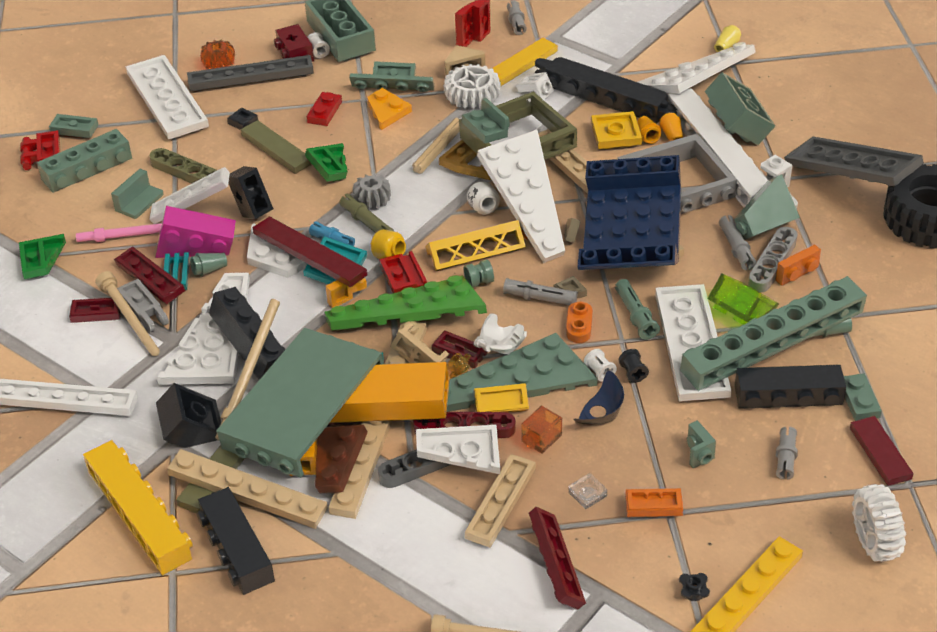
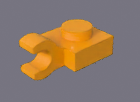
M363 278L352 287H348L337 280L326 285L327 303L333 308L353 299L354 292L361 291L367 287L366 279Z

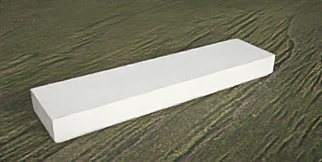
M225 167L153 203L150 221L153 224L162 221L166 206L186 209L227 188L230 172Z

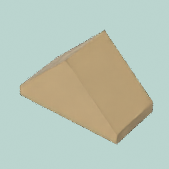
M456 45L445 60V76L449 75V71H454L455 67L461 68L462 65L470 66L471 64L476 66L479 64L481 67L485 66L484 51Z

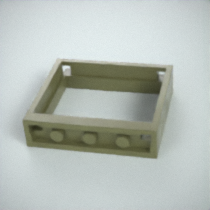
M535 92L496 105L497 108L508 116L510 123L533 115L552 132L539 137L544 160L577 147V128ZM459 119L460 138L475 153L480 149L491 146L490 143L482 142L462 123V119Z

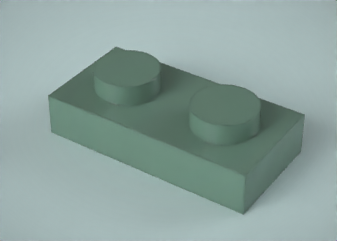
M57 114L49 125L50 131L58 130L59 135L91 138L99 124L97 118Z
M865 373L844 376L846 383L845 400L854 420L857 421L872 416L881 418L882 410Z

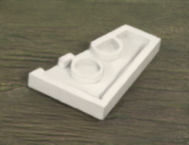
M496 425L416 429L417 457L500 474Z

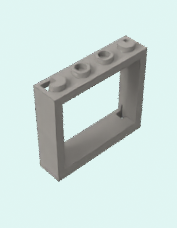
M698 134L617 157V159L679 155L680 162L696 157L716 181L681 192V214L735 198L737 179Z

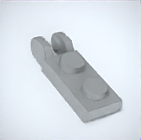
M139 279L117 288L139 321L143 322L149 332L155 330V324L150 318L152 315H156L162 325L169 324L168 317L162 310L160 303Z

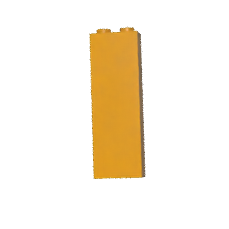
M447 363L375 365L330 422L446 418L450 381Z

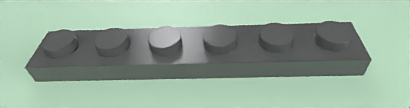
M306 55L187 72L189 90L201 91L208 88H222L229 85H243L250 82H264L271 79L313 74L314 71L311 56Z

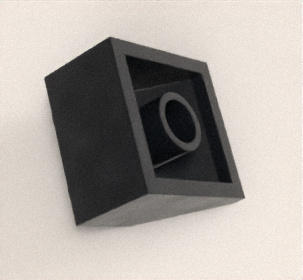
M173 383L156 402L163 440L183 448L218 441L215 437L217 435L216 430L221 425V419L216 400Z

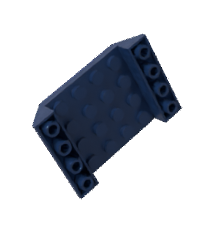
M679 155L587 161L585 179L588 188L584 245L583 249H579L578 270L676 265L679 262L681 218Z

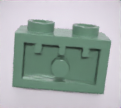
M487 98L481 100L480 110H473L470 113L462 114V123L482 142L489 143L508 137V127L510 126L508 116Z

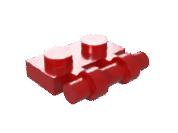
M58 130L36 133V139H30L29 137L22 139L20 144V151L22 152L20 162L23 165V169L30 170L34 162H39L60 153Z

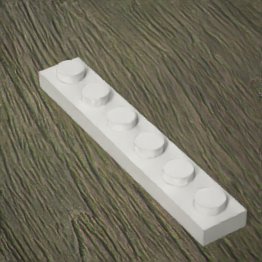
M0 379V405L131 416L138 399L136 390Z

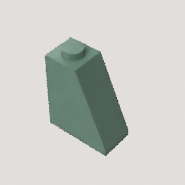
M782 174L767 181L735 217L736 228L744 240L800 218Z

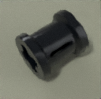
M628 349L618 358L621 367L627 371L626 376L628 380L632 383L642 381L649 374L648 367L641 362V355L636 349Z

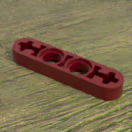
M446 412V418L413 419L415 434L416 429L446 428L445 424L448 422H456L458 424L456 427L471 426L474 422H481L484 425L492 423V425L497 426V438H509L516 431L515 417L507 412Z

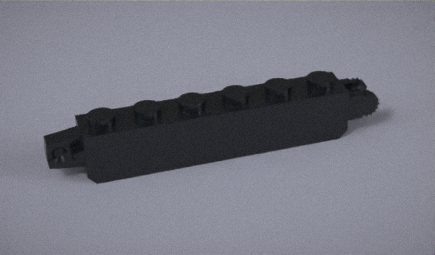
M557 57L553 61L537 58L535 61V66L540 68L535 73L546 72L553 89L620 112L634 111L635 117L647 116L656 124L667 113H675L677 115V108L667 102L668 95L665 91L563 57Z

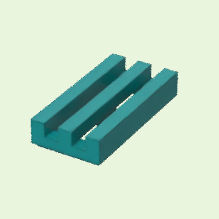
M184 252V256L175 253L174 257H170V253L165 254L164 271L170 274L171 264L174 263L172 277L177 281L179 263H183L181 284L187 290L190 263L189 252Z

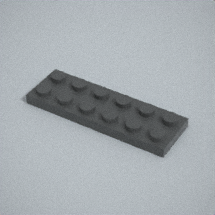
M814 136L784 157L785 161L796 168L841 175L851 179H862L888 186L898 185L904 178L924 164L923 156L919 154Z

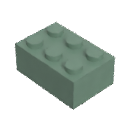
M721 72L705 90L709 97V104L717 110L716 115L724 121L725 129L731 134H739L745 142L749 143L751 141L759 145L776 127L753 91L725 73Z

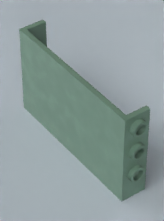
M304 327L216 430L222 449L235 453L241 458L254 460L263 466L278 469L284 474H291L301 478L304 473L300 459L373 367L384 364L382 352Z

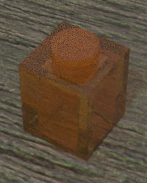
M541 405L521 423L522 442L527 447L543 454L562 436V417Z

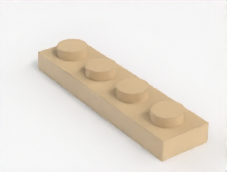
M510 454L500 474L465 531V539L491 548L536 469V462Z

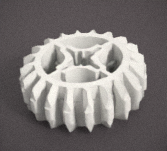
M470 64V66L462 65L461 68L455 67L454 71H449V75L445 76L443 86L446 99L451 104L474 110L475 107L481 108V100L483 98H487L492 103L495 102L496 98L499 97L501 83L499 82L498 73H495L493 69H488L487 66L481 67L479 64L476 66Z
M883 484L867 485L857 489L853 497L854 501L852 502L854 508L852 511L854 516L853 523L855 524L859 541L866 550V554L874 562L890 561L900 557L901 553L904 552L906 544L904 538L906 532L904 530L905 522L902 519L903 513L899 509V503L895 500V495Z

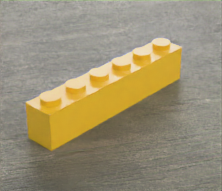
M110 440L83 454L89 474L162 576L192 560L190 548L193 547L190 537L186 532H180L179 524L174 515L166 513L167 510L164 502L160 497H154L150 483L147 480L143 481L141 479V473L135 463L130 464L128 462L129 458L123 447L118 448L114 441Z

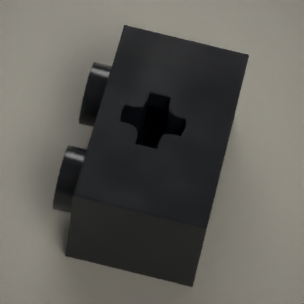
M243 166L230 173L228 184L242 217L257 219L274 209L256 167Z

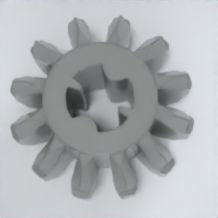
M374 173L372 176H368L365 174L364 178L359 177L357 182L353 183V198L359 203L366 204L369 210L371 208L379 209V206H386L387 201L390 200V184L387 179H384L383 175L376 176Z

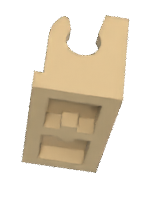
M411 322L397 333L390 346L410 363L445 362V358L449 355L447 351H444L438 356L424 342L422 343L412 335L410 329L414 327V324Z

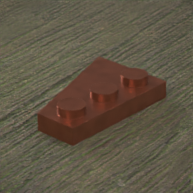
M364 425L327 427L318 436L315 487L319 494L344 491L368 433Z

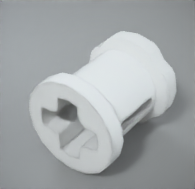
M314 32L307 36L312 43L313 55L316 58H324L329 54L330 46L326 41H323L320 33Z
M594 349L585 356L584 364L595 372L598 381L603 382L606 372L612 371L615 374L617 367L613 362H609L604 357L605 354L601 349Z

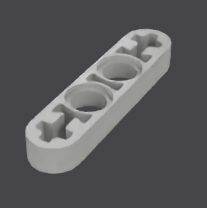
M781 227L776 231L750 272L748 286L751 290L760 293L767 291L776 279L778 262L788 258L796 246L798 234L795 229ZM773 250H779V251H782L783 253H782V254H776V253H773L772 251H773ZM763 265H773L774 268H766Z

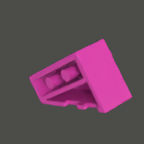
M166 206L155 258H165V254L169 253L170 257H174L175 253L184 256V252H189L190 257L195 256L196 253H225L226 256H229L236 220Z

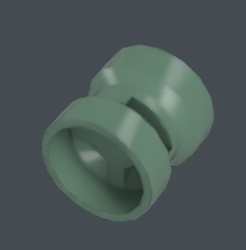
M488 259L480 261L477 265L472 263L464 265L465 279L472 288L477 287L480 283L488 284L494 282L493 268Z

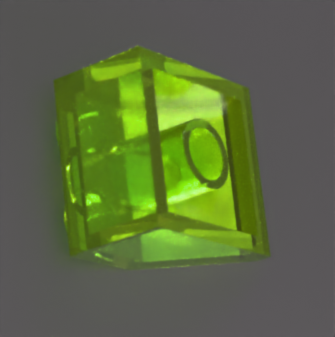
M721 273L707 298L715 303L713 308L724 314L727 311L734 314L733 320L742 325L747 324L754 318H760L768 314L779 305L773 299Z

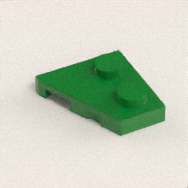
M343 143L306 149L305 157L327 182L346 179L348 171L345 164L346 157L343 155Z
M64 234L19 242L24 279L37 278L49 274L66 244Z

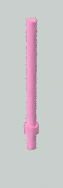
M162 223L107 230L96 228L94 231L76 233L77 242L93 240L104 242L110 238L160 233Z

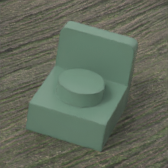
M698 420L688 425L687 444L690 447L689 465L695 468L708 464L711 460L715 459L716 440Z

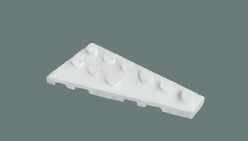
M224 273L213 290V295L215 292L236 287L247 299L250 281L249 273ZM213 296L209 303L204 304L200 317L195 318L179 343V349L174 356L171 355L167 361L168 366L165 371L160 372L158 375V385H172L173 383H235L239 353L209 315Z

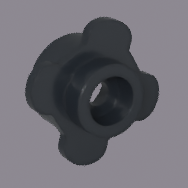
M684 573L680 575L679 582L682 584L681 595L690 601H699L702 598L708 597L710 590L706 586L708 581L707 575L704 573L691 575Z

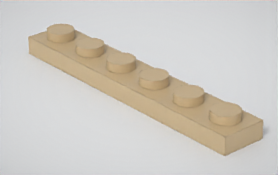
M182 449L179 450L167 468L168 475L213 492L229 487L235 499L314 529L317 528L327 510V502Z

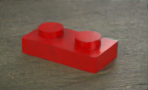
M321 92L306 116L307 123L328 126L342 103V95Z

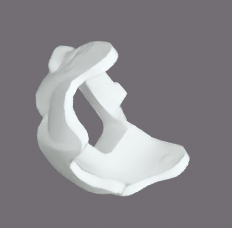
M491 313L485 319L480 336L474 341V346L482 347L487 352L493 350L509 355L523 342L527 336V331H524V326L521 324L504 328L500 327L497 324V315Z

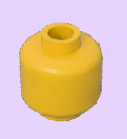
M391 230L377 231L370 243L371 252L377 259L398 254L403 255L406 250L403 236Z

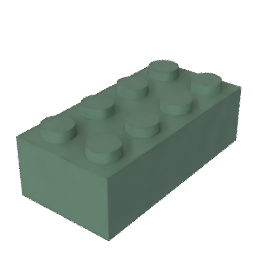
M350 0L305 1L308 24L315 32L322 35L323 41L329 44L330 52L338 62L347 61L350 58L376 51L374 29Z

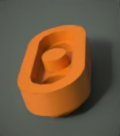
M575 302L568 307L566 336L574 343H584L591 337L593 309L586 302Z

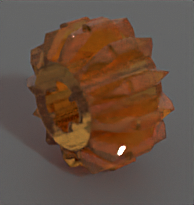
M223 39L219 41L214 40L213 42H206V45L201 47L200 58L206 69L228 67L234 64L235 49H233V45H230L229 41L224 42Z

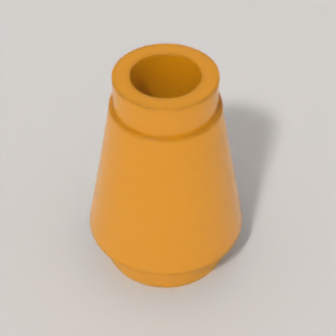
M675 113L663 115L660 119V128L669 141L683 138L680 117Z
M647 116L640 117L637 123L642 141L650 144L657 142L661 137L660 126Z

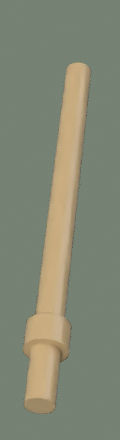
M271 299L229 405L224 408L220 417L222 419L221 425L243 398L280 305V302L276 299Z

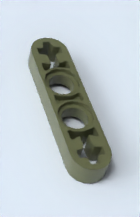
M164 148L154 149L149 155L152 167L189 183H194L217 171L214 168ZM199 171L198 173L190 174L191 172Z

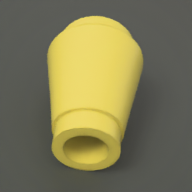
M734 25L724 27L714 45L715 51L720 52L738 43L741 37L739 28Z

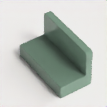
M143 169L137 170L111 193L115 211L137 219L164 195L163 190L150 185L147 171Z

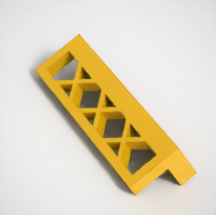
M518 220L429 242L425 246L427 255L431 254L435 271L526 247ZM516 234L518 244L510 246L503 242L505 235ZM492 239L497 244L493 251H487L480 247L482 242ZM470 245L475 250L470 257H465L458 253L461 246ZM447 250L453 254L449 262L440 264L438 252Z

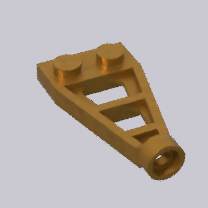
M462 139L439 157L440 166L456 173L492 181L483 165L474 166L468 164L477 156V153Z

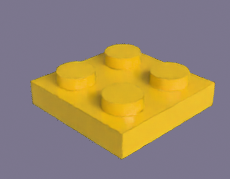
M634 111L591 115V125L598 149L642 145V136Z

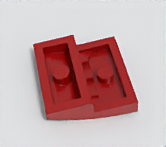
M475 0L455 13L456 45L467 47L473 40L481 42L491 32L490 0Z

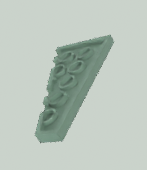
M554 333L515 350L509 355L506 354L450 379L447 412L467 409L471 404H475L473 391L475 388L526 383L527 397L529 398L547 395L550 393V390L555 389L575 390V386L588 384V387L597 386L598 378L560 336Z

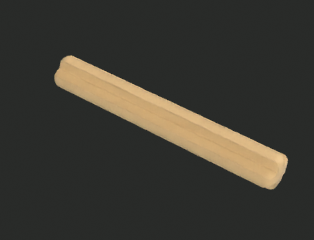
M454 118L412 164L414 172L423 173L460 132L458 118Z

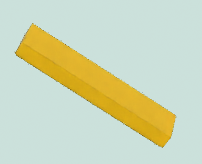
M541 38L491 69L498 73L499 82L502 86L535 66L537 58L546 59L556 53L558 45L545 38Z

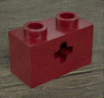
M299 24L275 30L276 38L274 39V45L277 51L280 50L283 59L310 55L312 62H314L312 43Z

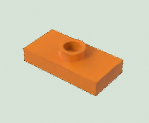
M681 488L625 489L627 517L683 516Z

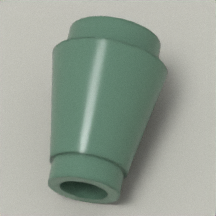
M196 253L195 256L190 258L192 272L194 275L204 276L226 267L227 257L225 253Z

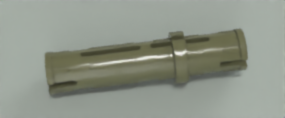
M345 194L346 198L344 196L341 197L340 206L349 211L352 218L360 220L373 232L376 233L379 230L394 231L393 228L369 211L366 204L359 203L350 194Z

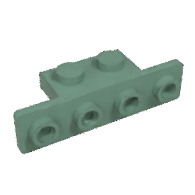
M374 61L373 74L350 73L349 76L351 85L358 89L369 87L376 89L390 88L400 91L412 89L427 92L435 88L433 77L415 76V63Z

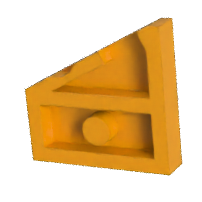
M384 88L377 90L367 97L368 106L373 111L374 118L378 120L381 130L412 112V105Z

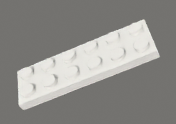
M165 55L126 66L129 78L168 140L209 127L208 119Z
M704 284L655 288V297L679 401L731 398V387L728 377L697 391L680 371L683 353L690 348H696L706 343L711 338L718 337Z

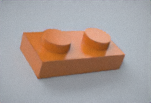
M814 244L778 262L775 281L783 286L791 281H795L798 277L808 272L814 271L819 266L821 249Z

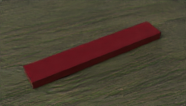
M270 216L252 227L253 234L348 287H352L368 276L365 267Z

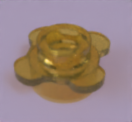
M457 353L449 360L447 369L451 372L449 376L451 379L469 370L470 364L468 360L471 357L470 354L467 353L463 356Z

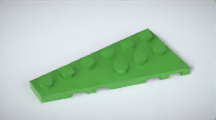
M454 275L450 276L447 280L431 281L417 288L409 287L401 292L382 294L378 298L371 300H359L352 305L336 306L324 313L331 330L362 327L365 322L385 325L387 320L400 318V323L439 319L444 313L455 314V317L465 316L464 311L478 310V314L487 313L484 301L464 276Z

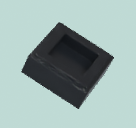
M240 108L229 116L227 120L229 125L241 130L257 121L258 115Z

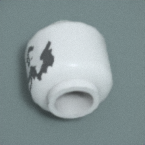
M484 181L477 182L467 192L469 205L479 214L488 215L494 212L500 203L499 194L490 183Z

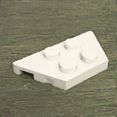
M253 223L247 253L248 265L287 278L305 269L307 263L253 234L252 227L257 225Z

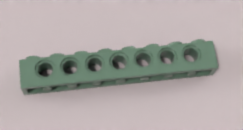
M848 276L835 280L828 286L814 290L800 299H794L789 304L779 309H773L760 318H754L743 326L733 328L717 338H711L696 348L688 349L682 354L680 371L697 391H700L735 374L737 368H748L862 313L867 295Z

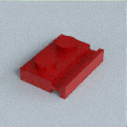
M412 251L405 256L398 254L379 259L380 268L393 294L401 292L405 288H417L427 283Z

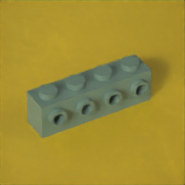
M114 129L37 162L41 180L54 193L132 159L129 141L117 129Z

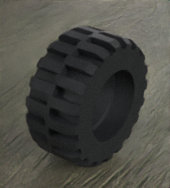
M922 164L898 185L888 186L883 216L890 230L893 229V233L898 238L901 236L905 242L916 243V246L919 247L924 245L929 246V248H937V165L935 164L932 166Z

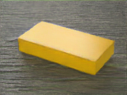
M526 383L475 388L473 390L476 412L509 413L529 410Z

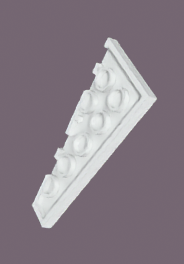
M745 42L735 43L731 48L693 62L681 63L678 65L679 67L638 81V83L665 91L666 93H681L756 53L755 46L746 45Z
M538 130L478 150L477 157L514 217L519 221L522 230L542 262L545 263L564 256V242Z

